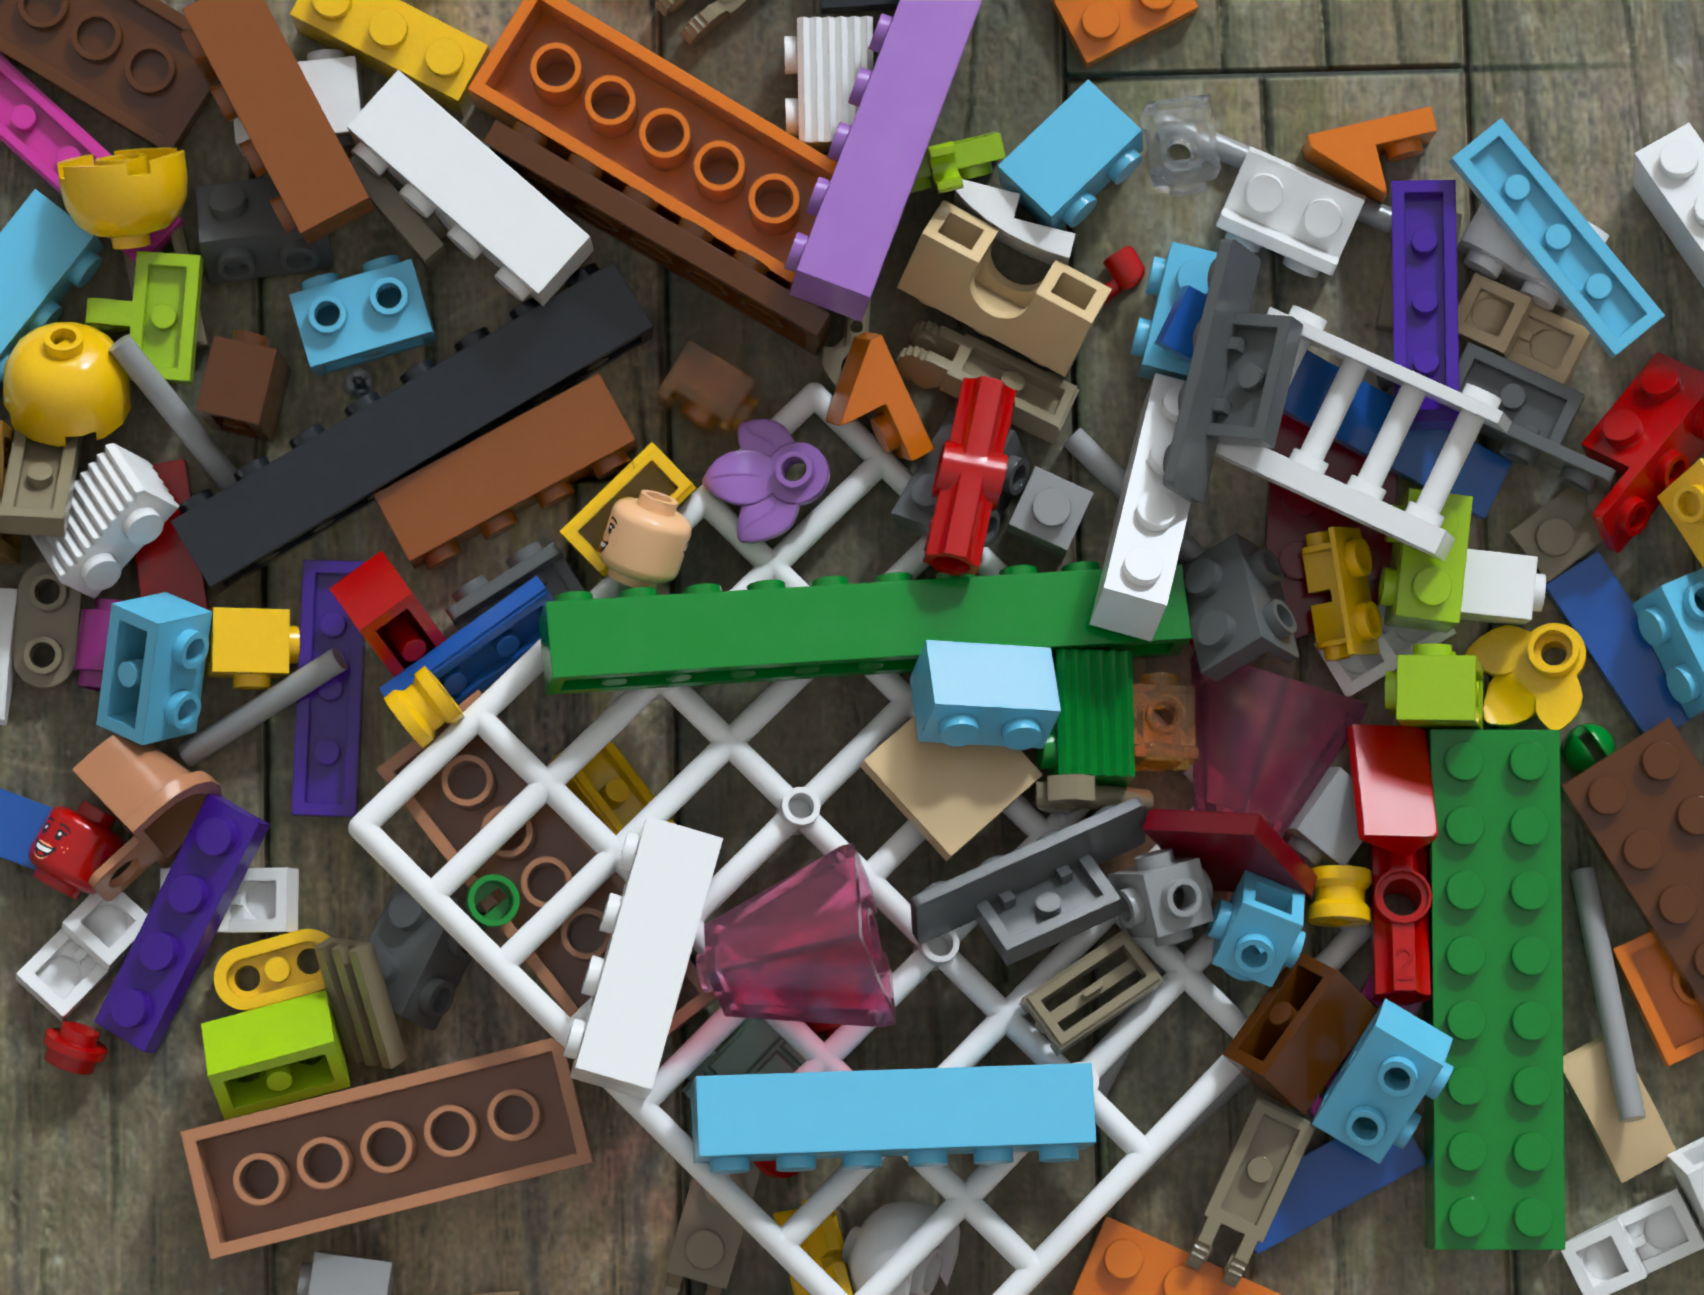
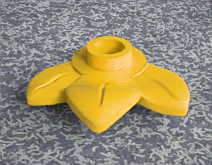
M1548 623L1530 632L1513 625H1504L1479 637L1466 651L1465 655H1476L1484 668V672L1493 677L1488 685L1484 699V720L1487 724L1499 727H1513L1527 722L1537 714L1541 723L1548 730L1561 731L1578 715L1582 705L1583 694L1577 677L1582 672L1586 663V648L1582 637L1573 628L1561 623ZM1550 648H1560L1566 653L1565 660L1559 665L1545 663L1542 656Z

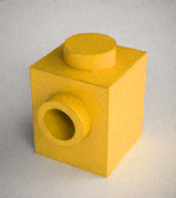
M212 607L210 609L212 611L204 677L233 678V689L267 690L271 687V679L284 677L289 674V664L298 663L300 631L298 626H290V609Z

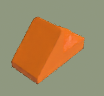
M1429 106L1309 134L1302 146L1304 159L1352 190L1383 203L1387 196V187L1378 155L1386 154L1388 162H1396L1424 153L1423 145L1429 144L1437 132L1432 107Z
M864 332L853 339L827 412L826 423L842 426L874 410L877 416L870 419V423L883 450L886 453L893 451L896 457L913 461L933 451L934 447L881 334Z

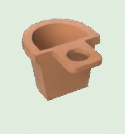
M114 734L98 745L72 770L98 801L133 837L92 874L89 884L108 902L116 898L155 861L162 868H166L176 859L207 795L215 794L222 796L221 787L210 774L201 770L190 772L153 743L140 745L123 736ZM132 860L123 873L111 880L114 873L121 866Z

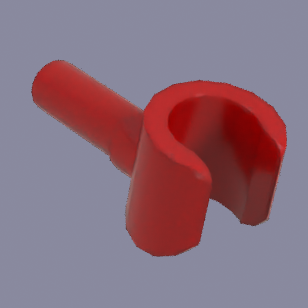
M1131 246L1122 248L1103 261V265L1112 280L1104 284L1112 289L1104 306L1119 293L1138 285L1144 278L1145 267Z

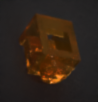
M691 340L686 344L656 393L658 404L668 410L675 399L683 403L679 413L709 432L712 431L715 424L727 431L732 429L738 432V425L750 421L759 405V401L751 397L756 389L755 379Z
M1153 672L1141 675L1139 677V684H1133L1135 771L1184 773L1199 759V746L1195 745V686L1178 685V676L1173 673ZM1154 709L1169 710L1171 712V725L1164 726L1158 723L1154 717Z

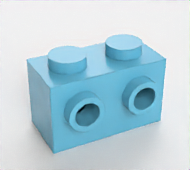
M1087 80L998 165L1000 186L1004 190L1019 193L1018 203L1041 225L1061 230L1068 224L1073 228L1092 212L1097 204L1095 196L1111 181L1116 185L1122 183L1139 166L1142 161L1140 153L1143 151L1142 129L1090 80Z
M1171 242L1166 259L1154 256L1145 293L1156 296L1151 320L1139 317L1130 353L1141 357L1138 377L1153 380L1155 373L1187 381L1191 363L1154 343L1182 286L1190 285L1207 295L1209 289L1207 281L1208 271L1211 263L1216 259L1217 252Z
M398 255L376 258L362 265L364 273L340 280L337 273L318 275L301 283L303 291L289 294L309 366L316 377L438 342L419 275L412 259L400 262Z
M1701 568L1659 586L1632 604L1638 617L1639 630L1643 638L1652 645L1666 673L1669 691L1681 703L1688 719L1704 712V568Z
M168 592L112 603L96 725L140 745L197 732L206 657L209 650L212 611Z
M926 640L910 676L918 742L944 743L954 747L969 744L1004 746L1012 750L1043 749L1061 712L1051 648Z
M1385 999L1322 1096L1312 1125L1380 1164L1392 1144L1403 1149L1410 1140L1422 1117L1415 1112V1109L1424 1095L1435 1100L1447 1083L1454 1066L1445 1062L1453 1038Z

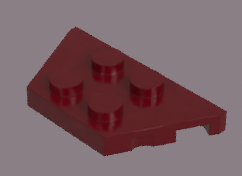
M1282 414L1275 448H1270V450L1289 458L1294 448L1301 449L1310 428ZM1333 441L1324 459V462L1329 464L1324 475L1347 485L1351 474L1359 475L1366 458ZM1390 471L1381 487L1387 491L1382 501L1388 504H1396L1398 476ZM1268 481L1264 547L1273 552L1282 566L1284 578L1281 581L1286 605L1294 615L1297 624V630L1294 633L1295 640L1310 633H1315L1311 606L1332 602L1330 590L1308 593L1301 552L1302 548L1307 547L1305 536L1307 534L1328 531V528L1333 526L1360 528L1361 537L1368 544L1372 557V570L1368 575L1371 600L1376 606H1379L1378 588L1383 567L1390 568L1393 543L1385 542V535Z

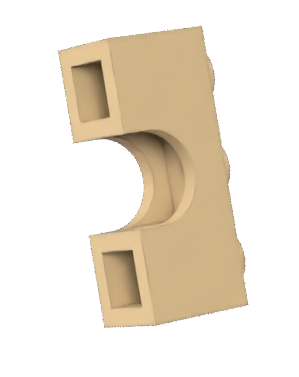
M943 200L923 230L897 288L917 298L924 305L944 312L972 327L979 334L991 337L1025 355L1034 363L1047 367L1065 377L1086 342L1112 289L1056 259L1045 278L1039 283L1023 285L1010 281L997 270L991 257L992 244L999 229Z

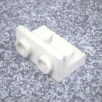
M1250 146L1216 226L1227 231L1225 239H1235L1251 252L1258 253L1261 247H1265L1285 256L1283 264L1295 272L1317 278L1319 272L1333 276L1366 196Z

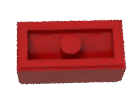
M1353 724L1346 728L1358 839L1405 858L1433 842L1438 836L1426 731L1413 726Z

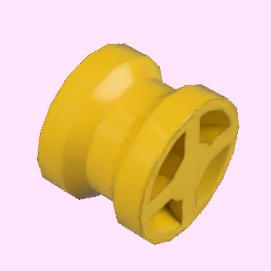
M423 666L414 673L413 683L405 690H393L383 698L396 718L422 748L434 740L435 731L443 724H455L465 716L448 691L426 666Z
M1326 865L1311 868L1317 876V880L1313 889V903L1307 908V922L1309 924L1323 927H1358L1372 922V909L1365 903V890L1372 884V871L1370 869L1350 865Z

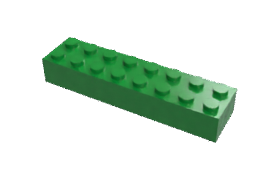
M1430 729L1426 732L1438 836L1427 845V880L1432 892L1431 906L1428 911L1431 997L1429 1001L1423 1002V1021L1453 1038L1445 1062L1454 1066L1447 1083L1435 1100L1424 1095V1158L1427 1162L1424 1164L1425 1248L1434 1250H1565L1560 730Z

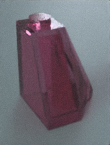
M1194 650L1191 659L1194 810L1259 813L1283 837L1347 742L1346 728L1360 723L1365 715L1368 703L1248 665L1215 682L1201 674L1196 651Z
M854 843L836 848L704 925L705 953L697 954L696 956L697 972L704 992L714 991L726 1017L869 1027L896 1025L891 967L887 951L882 952L879 930L874 914L878 913L872 886Z

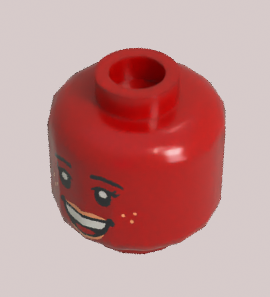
M82 800L77 811L67 806L54 807L49 812L28 849V858L36 866L32 876L75 900H78L82 892L96 894L97 892L89 884L90 877L124 845L122 838L110 830L116 818Z

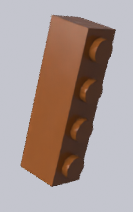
M198 0L184 7L182 11L191 27L180 34L197 66L200 67L210 62L220 83L209 89L226 121L230 122L239 117L250 139L239 145L256 177L259 178L269 173L277 188L279 195L270 199L269 202L286 234L298 229L308 245L375 210L264 0Z
M598 373L373 495L414 569L426 563L431 571L450 563L462 555L463 551L459 545L482 533L485 540H490L509 531L519 524L516 514L536 503L540 505L542 510H546L568 499L575 493L572 484L586 476L595 473L597 479L601 480L617 473L632 462L628 454L637 450L638 447L632 432Z

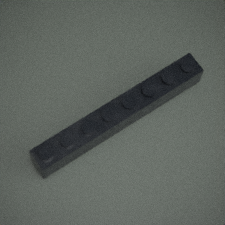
M614 261L599 269L596 263H591L577 270L564 283L567 289L550 298L544 306L533 297L524 301L509 313L512 321L492 333L489 332L487 327L473 331L454 345L458 353L435 365L432 359H428L415 365L400 376L399 379L403 385L385 396L380 397L377 391L362 396L346 407L344 412L347 418L325 430L322 424H317L304 430L289 442L292 450L270 462L267 456H263L246 464L233 475L237 482L216 495L212 489H206L184 501L178 508L182 515L171 520V523L215 595L221 593L376 501L373 494L535 408L652 339L653 325Z

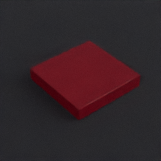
M1175 809L1148 810L1142 830L1160 849L1172 848L1174 857L1200 858L1201 867L1208 874L1213 891L1234 892L1244 871L1247 870L1303 892L1305 896H1312L1317 880L1314 871L1259 813Z

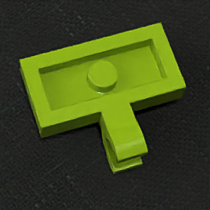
M990 132L957 141H948L928 146L910 193L931 188L930 176L933 177L937 193L941 194L964 188L962 179L967 180L994 173L991 161L1006 158L1001 134Z
M137 251L133 300L88 298L85 323L105 332L130 330L129 335L168 384L193 385L203 258L201 255Z

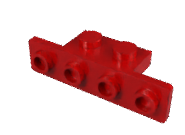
M1659 352L1653 356L1581 443L1588 458L1611 467L1616 473L1623 475L1592 514L1596 527L1608 549L1620 553L1633 536L1640 534L1644 530L1651 514L1661 503L1657 496L1686 472L1704 451V373Z

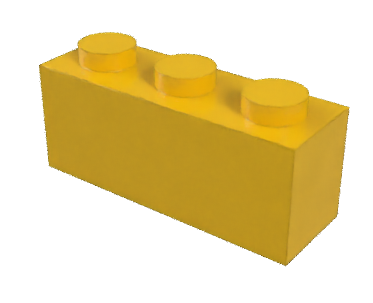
M297 0L290 12L298 32L331 49L343 50L346 57L355 56L358 63L389 79L397 70L401 71L436 103L463 117L472 103L468 87L490 53L487 44L401 0Z

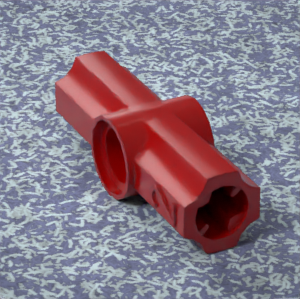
M986 376L963 378L960 385L949 441H944L932 487V497H936L924 547L923 562L931 565L938 572L954 576L962 574L976 575L980 567L991 511L996 510L1005 479L1008 455L1003 453L1015 406L1016 390L1008 387L1004 381Z
M1369 843L1372 884L1370 885L1371 898L1368 906L1372 909V922L1370 926L1373 1000L1383 1002L1387 999L1396 1005H1411L1413 1003L1429 1001L1431 988L1428 911L1431 906L1432 892L1427 880V845L1405 858ZM1389 894H1402L1414 904L1415 912L1404 916L1394 914L1387 908L1383 898Z

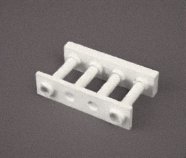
M1292 305L1288 315L1270 307L1267 314L1292 316L1303 324L1290 384L1309 345L1341 358L1343 362L1300 450L1294 448L1290 457L1287 458L1264 447L1218 443L1215 457L1445 562L1455 542V538L1446 530L1440 528L1445 517L1440 515V512L1483 423L1502 432H1508L1512 421L1503 411L1498 409L1502 399L1466 383L1461 393L1327 333L1323 330L1328 321L1301 307ZM1369 371L1400 385L1401 388L1359 475L1351 474L1346 485L1324 475L1329 466L1328 463L1324 462V459L1366 372ZM1427 397L1460 413L1417 502L1409 501L1406 510L1403 511L1382 501L1387 491L1381 487L1424 398Z

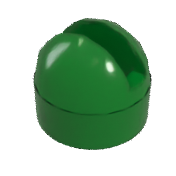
M1581 724L1571 729L1563 739L1561 747L1563 760L1575 773L1580 774L1596 764L1589 750L1578 738L1585 732L1604 758L1615 751L1613 737L1604 727L1598 724Z
M489 874L477 879L468 888L465 896V907L468 915L475 923L486 928H496L511 921L520 905L519 892L514 883L498 874ZM499 887L506 897L493 905L482 916L475 906Z

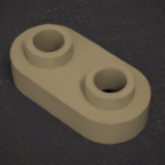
M47 561L35 564L29 568L19 582L12 661L15 671L24 682L37 689L55 690L68 684L77 673V671L73 670L81 609H84L85 594L61 583ZM47 582H56L60 588L58 599L51 604L41 603L39 599L41 586ZM42 645H51L55 651L54 661L47 667H37L34 663L36 649Z

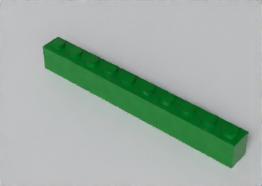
M1094 561L1070 563L1063 566L1060 572L1038 573L1036 566L1016 565L1000 570L999 575L975 576V574H962L954 576L940 572L936 575V579L912 580L910 573L893 572L875 577L872 583L849 584V579L844 576H827L811 581L810 586L787 588L785 587V582L781 580H761L747 585V590L722 591L721 586L718 584L703 583L684 588L683 594L658 595L655 588L636 587L621 591L617 598L593 599V594L587 591L564 592L556 595L554 601L545 602L539 618L546 695L907 673L913 671L926 640L1051 648L1052 655L1056 649L1065 648L1071 650L1077 648L1079 650L1091 649L1093 651L1102 649L1105 651L1116 650L1121 652L1128 650L1132 652V658L1177 656L1192 638L1182 564L1176 565L1168 603L1152 642L1089 625L1102 573L1099 563Z

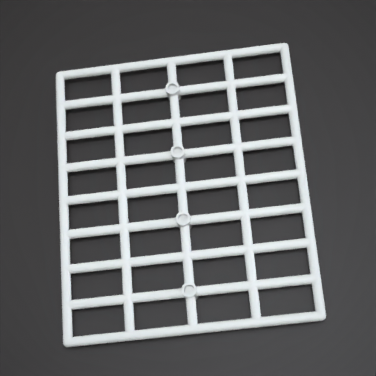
M817 382L809 383L770 420L784 425L790 434L799 428L813 413L826 423V416L833 395L822 384ZM858 419L842 426L826 423L863 462L773 549L765 542L741 543L737 537L739 516L723 500L712 495L703 484L676 511L690 522L692 529L705 518L753 566L729 591L747 590V585L761 580H781L785 582L786 588L804 587L809 585L791 566L881 479L901 496L913 473L891 452L886 453L877 438ZM923 535L884 574L905 572L910 573L912 580H915L929 566V564L923 562L927 536ZM984 547L977 573L981 576L999 575V571L1008 566L988 547ZM607 575L590 592L593 594V599L617 598L621 591L631 587L621 584ZM539 639L463 712L464 717L455 724H450L350 820L348 824L349 834L565 1049L573 1019L586 1021L592 996L569 1017L519 966L615 872L626 882L628 872L617 869V865L628 831L639 834L647 816L668 821L727 762L734 765L777 808L775 816L712 877L693 944V949L736 992L658 1069L653 1089L646 1100L607 1088L604 1089L810 1295H848L800 1245L875 1168L851 1170L843 1169L841 1165L780 1227L729 1176L730 1174H711L710 1163H694L693 1139L659 1105L754 1010L805 1060L794 1073L853 1071L843 1060L931 971L941 970L987 1017L937 1068L975 1067L1005 1035L1036 1065L1073 1064L1063 1054L1056 1056L1050 1047L1051 1043L1024 1017L1026 1013L1019 1003L1024 996L1078 961L1114 923L1121 928L1119 917L1116 916L1061 941L1006 998L958 952L960 942L978 924L976 920L923 944L918 943L912 934L911 905L886 878L925 840V837L908 820L866 861L819 814L821 806L860 768L859 765L915 715L911 685L899 673L864 675L890 703L804 787L793 788L748 742L813 678L774 681L730 724L690 686L626 690L563 752L546 766L496 717L543 672L541 640ZM1133 690L1135 765L1155 746L1204 794L1190 810L1259 813ZM666 698L710 744L615 835L566 784L654 699L661 700ZM478 735L528 785L430 878L380 827ZM1021 795L1003 813L1027 836L1015 849L1018 850L1035 842L1049 831L1062 830L1078 823L1091 809L1082 808L1066 815L1051 813L1045 818ZM547 803L597 854L500 948L450 896ZM803 834L848 880L754 973L704 922L792 835ZM1156 844L1149 852L1160 850V848ZM868 898L914 943L913 953L823 1042L773 991ZM1370 924L1358 927H1339L1341 931L1314 959L1339 970L1371 937ZM1205 932L1183 954L1174 944L1157 947L1154 938L1133 937L1138 946L1165 972L1162 976L1164 982L1158 989L1138 1001L1080 1062H1074L1092 1063L1095 1124L1126 1155L1035 1250L983 1200L1028 1152H1013L1014 1162L979 1165L965 1181L948 1165L913 1167L945 1201L854 1295H891L963 1219L972 1225L1016 1269L992 1295H1029L1241 1073L1226 1057L1221 1055L1146 1135L1138 1130L1098 1090L1099 1079L1184 991L1234 1039L1248 1017L1202 973L1212 963L1214 938L1207 936ZM902 1156L908 1162V1156Z

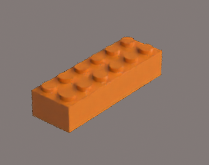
M523 0L468 87L473 105L511 128L517 121L534 129L549 141L545 148L566 161L571 153L586 159L604 173L600 180L622 193L625 186H631L641 191L659 204L656 213L677 225L681 218H686L698 224L714 236L711 245L733 257L736 250H741L755 257L770 269L766 275L767 278L788 289L793 282L795 272L784 269L796 234L800 232L810 236L816 220L815 216L806 213L814 187L819 176L831 181L837 162L827 158L824 154L567 0Z

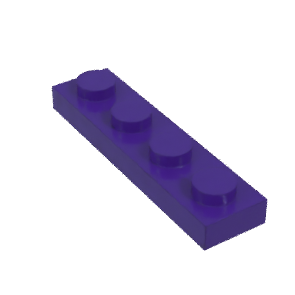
M1456 180L1391 181L1393 362L1459 391ZM1394 383V400L1401 388L1396 383ZM1425 397L1409 430H1451L1460 412Z
M303 559L298 669L333 647L341 652L348 668L297 700L291 811L293 816L353 818L358 813L366 640L329 588L365 563L362 561Z
M207 795L94 1020L95 1023L142 1052H157L270 824L220 795Z

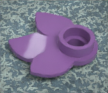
M755 419L738 425L737 435L741 450L731 451L717 458L708 468L702 479L703 486L712 495L730 504L741 506L737 524V537L741 543L764 542L788 531L795 522L800 506L807 505L818 499L827 488L830 479L829 464L818 448L808 443L795 442L785 426L776 421ZM797 463L806 465V472L801 479L797 481L786 479L787 471L792 465Z

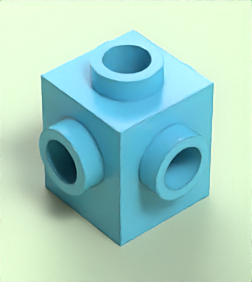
M1245 870L1230 901L1227 902L1220 899L1213 910L1214 921L1208 923L1206 935L1214 938L1212 964L1221 967L1228 975L1235 979L1247 982L1254 980L1272 987L1282 967L1292 968L1303 948L1306 933L1301 931L1304 921L1305 893Z

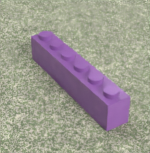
M900 0L894 17L881 14L869 46V50L879 53L873 71L863 67L860 68L848 104L859 107L852 126L843 122L839 123L827 158L838 163L831 181L820 176L818 177L806 210L807 214L816 217L810 236L797 232L784 269L795 272L789 293L790 296L862 322L983 0Z

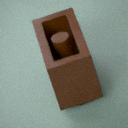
M234 330L232 339L214 335L196 406V411L211 429L270 443L274 442L291 369L278 352L279 350L270 346V338L243 330Z
M1301 952L1292 968L1285 966L1273 986L1264 995L1222 1055L1263 1093L1305 1115L1367 1028L1378 1009L1340 971Z

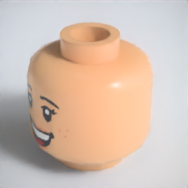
M641 490L639 498H625L615 502L599 547V556L609 567L608 575L610 578L632 588L651 587L656 589L658 583L671 582L677 577L692 531L690 522L676 511L677 500L660 492Z

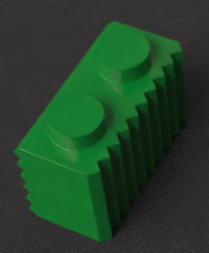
M1065 648L1056 649L1052 658L1061 712L1044 748H1037L1038 768L1047 769L1048 776L1063 774L1095 776V784L1127 787L1135 778L1132 652L1128 650L1119 652L1102 649L1096 651L1091 649L1079 650L1077 648L1071 650Z

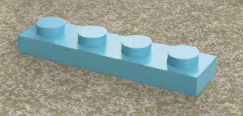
M1502 118L1451 158L1449 161L1451 166L1611 359L1665 316Z

